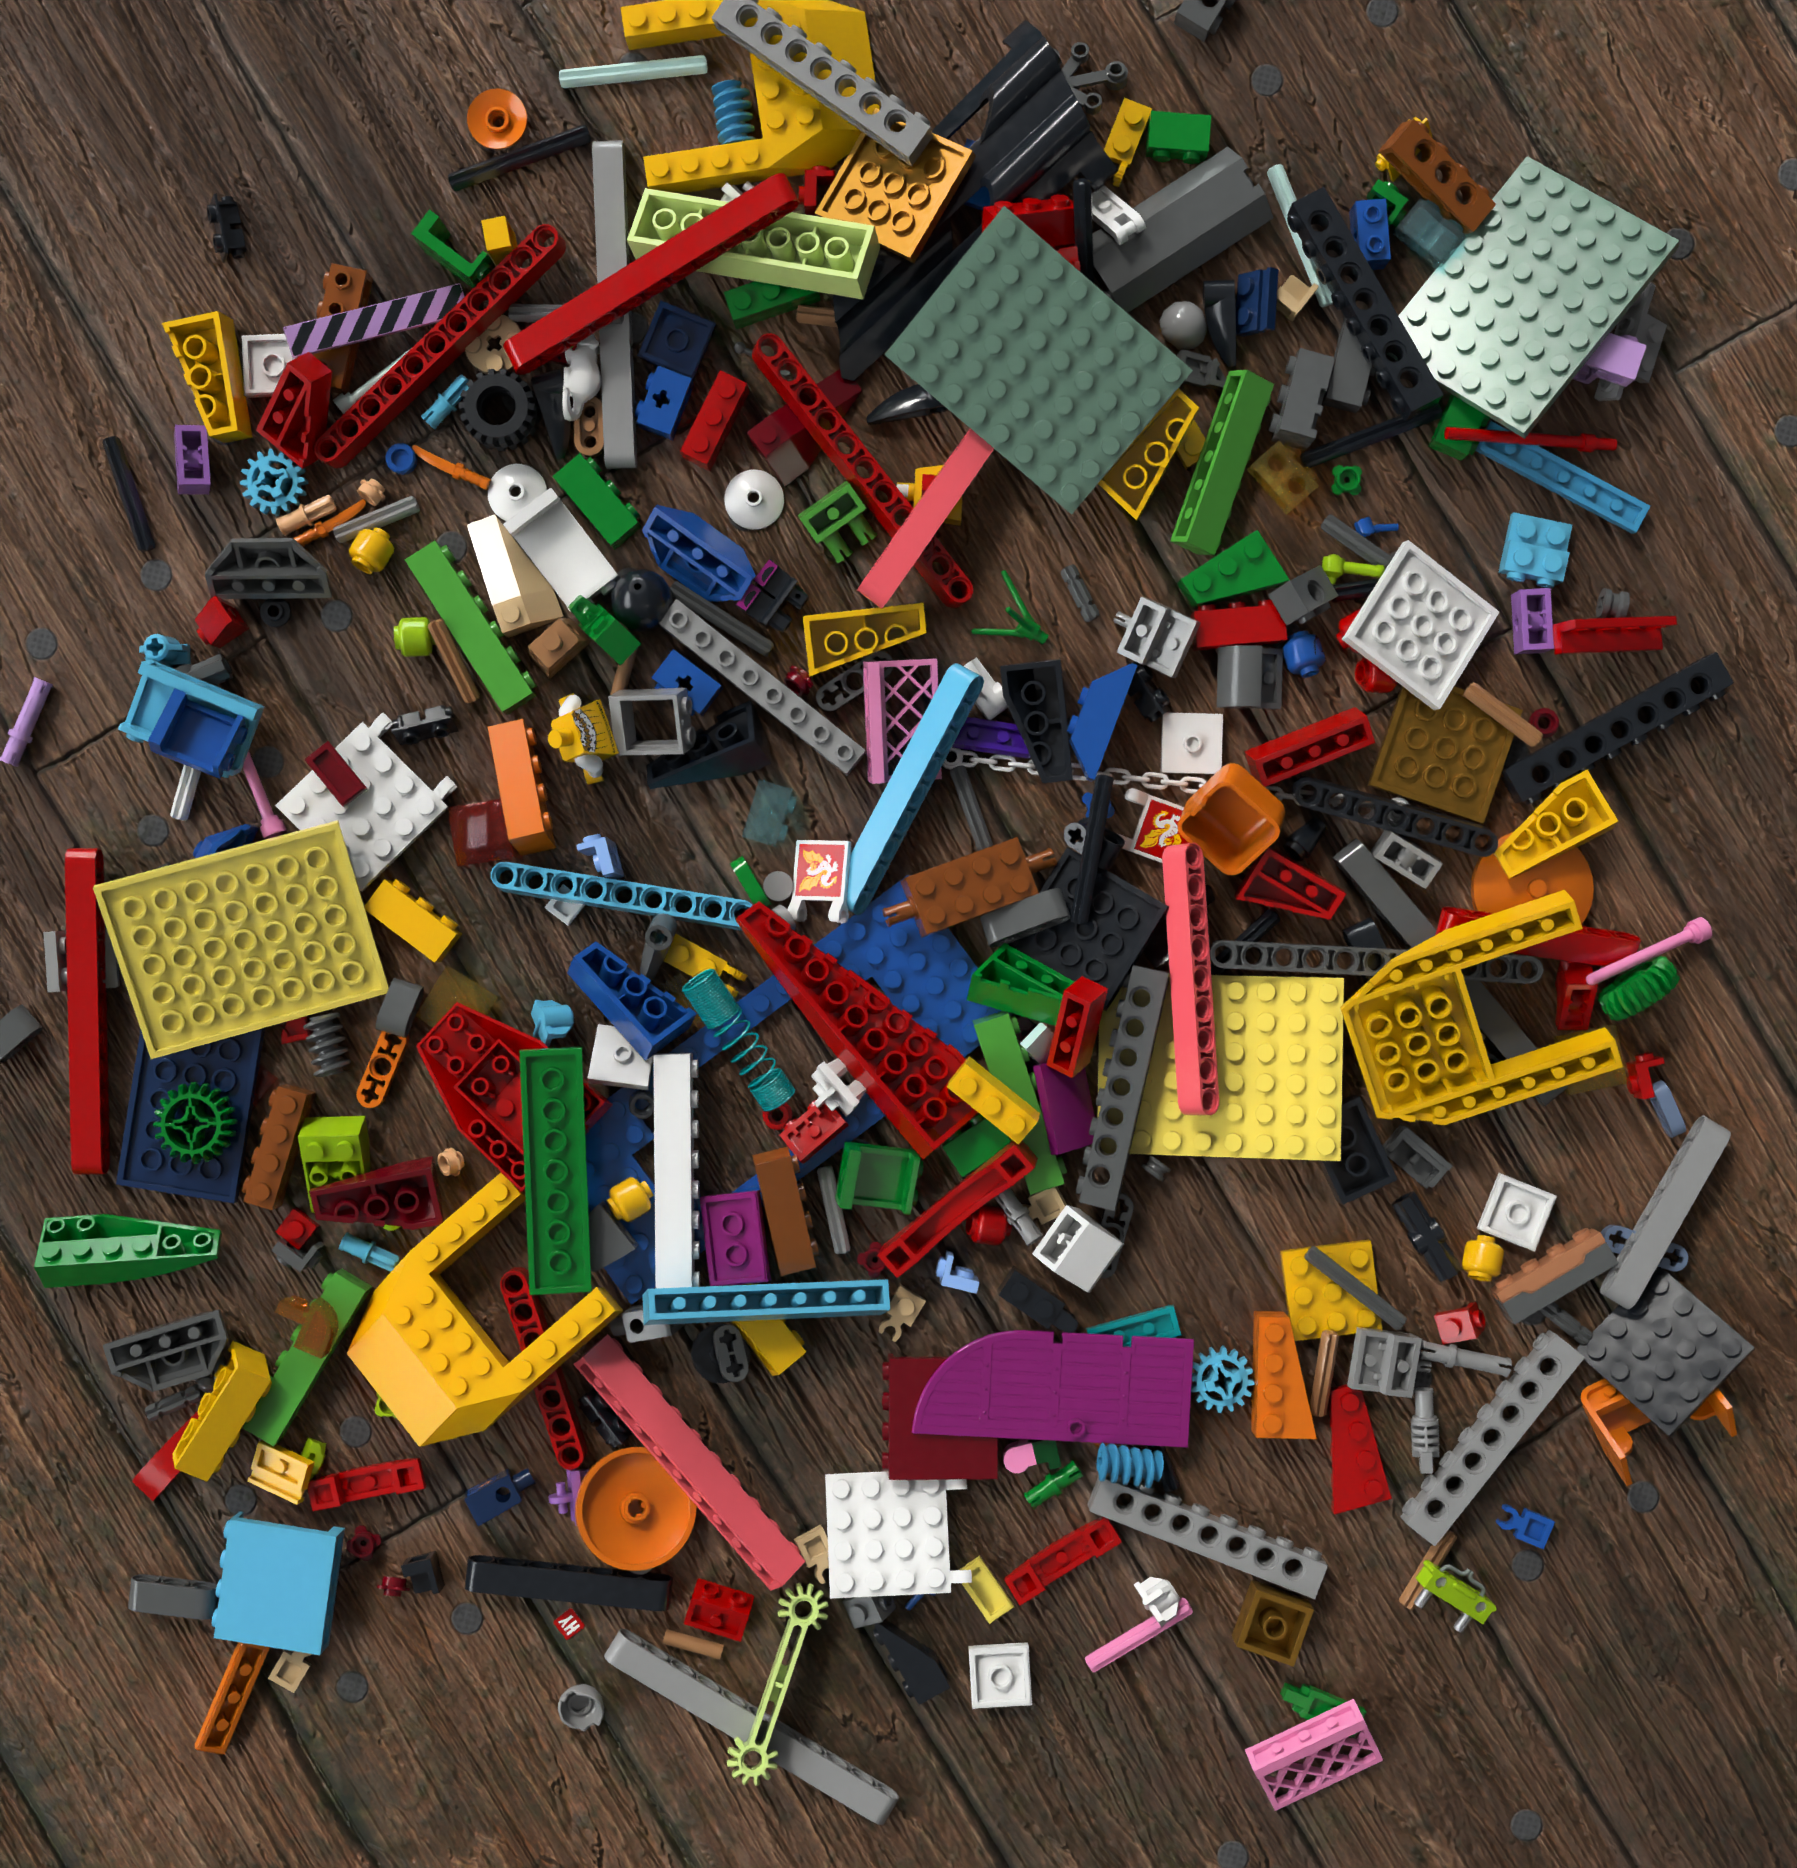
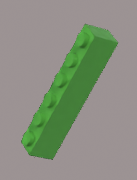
M1249 370L1229 371L1170 542L1197 555H1215L1216 550L1221 544V536L1226 521L1231 515L1234 498L1240 489L1241 478L1246 464L1251 458V450L1255 438L1261 429V421L1265 409L1270 403L1273 383Z
M434 540L406 558L405 561L500 710L508 715L537 696L533 689L537 684L528 671L523 673L517 665L521 659L512 646L506 647L501 640L504 634H502L495 620L490 622L485 615L488 608L479 595L474 597L468 587L472 583L463 570L458 572L452 562L456 558L447 545L442 547Z
M1000 1011L973 1020L972 1022L989 1072L1040 1112L1037 1124L1023 1139L1024 1143L1038 1158L1035 1168L1024 1176L1030 1195L1065 1184L1062 1175L1066 1174L1067 1170L1062 1156L1056 1158L1055 1155H1051L1041 1103L1037 1101L1034 1092L1038 1090L1034 1072L1028 1073L1025 1062L1030 1061L1028 1052L1019 1045L1016 1034L1021 1032L1016 1016L1010 1017L1008 1012Z
M343 1268L334 1274L330 1272L321 1285V1289L324 1292L319 1300L315 1298L307 1308L305 1314L309 1317L304 1325L299 1324L290 1338L293 1344L289 1351L284 1350L275 1363L278 1369L273 1377L270 1376L272 1381L271 1388L264 1398H260L256 1404L254 1416L248 1423H245L243 1429L272 1446H275L283 1439L373 1286Z

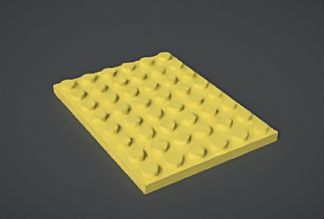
M339 820L101 883L93 887L151 1059L387 994L389 989Z
M1211 975L1219 1086V1107L1213 1115H1184L1179 1109L1169 979L1130 1154L1341 1161L1343 1015L1340 1007L1344 1004V978ZM1123 986L1107 1012L1103 1010L1099 1024L1098 1092L1100 1088L1105 1089L1107 1077L1103 1076V1069L1106 1058L1112 1059L1114 1047H1110L1109 1043L1113 1029L1118 1030L1121 1018L1116 1017L1119 1000H1125L1128 988ZM1144 989L1136 991L1134 995L1136 1004L1141 1007L1147 1006L1150 1002V994ZM1131 1019L1127 1026L1129 1033L1133 1036H1140L1144 1030L1142 1022L1138 1019ZM1124 1049L1121 1053V1060L1126 1065H1134L1137 1055L1132 1049ZM1123 1078L1117 1079L1114 1083L1115 1091L1121 1095L1128 1094L1130 1091L1129 1082ZM1098 1106L1097 1118L1099 1116L1101 1106ZM1118 1108L1109 1109L1107 1114L1109 1121L1113 1124L1122 1123V1111ZM1106 1137L1101 1141V1148L1104 1152L1114 1153L1116 1151L1117 1145L1112 1138Z

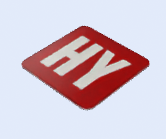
M572 1608L553 1621L566 1640L585 1627Z

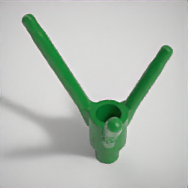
M1001 571V575L1023 618L1013 609L1007 607L1005 611L1019 623L1016 629L973 628L972 634L1026 637L1030 641L1034 639L1043 645L1049 635L1040 629L1041 626L1034 621L1007 571Z

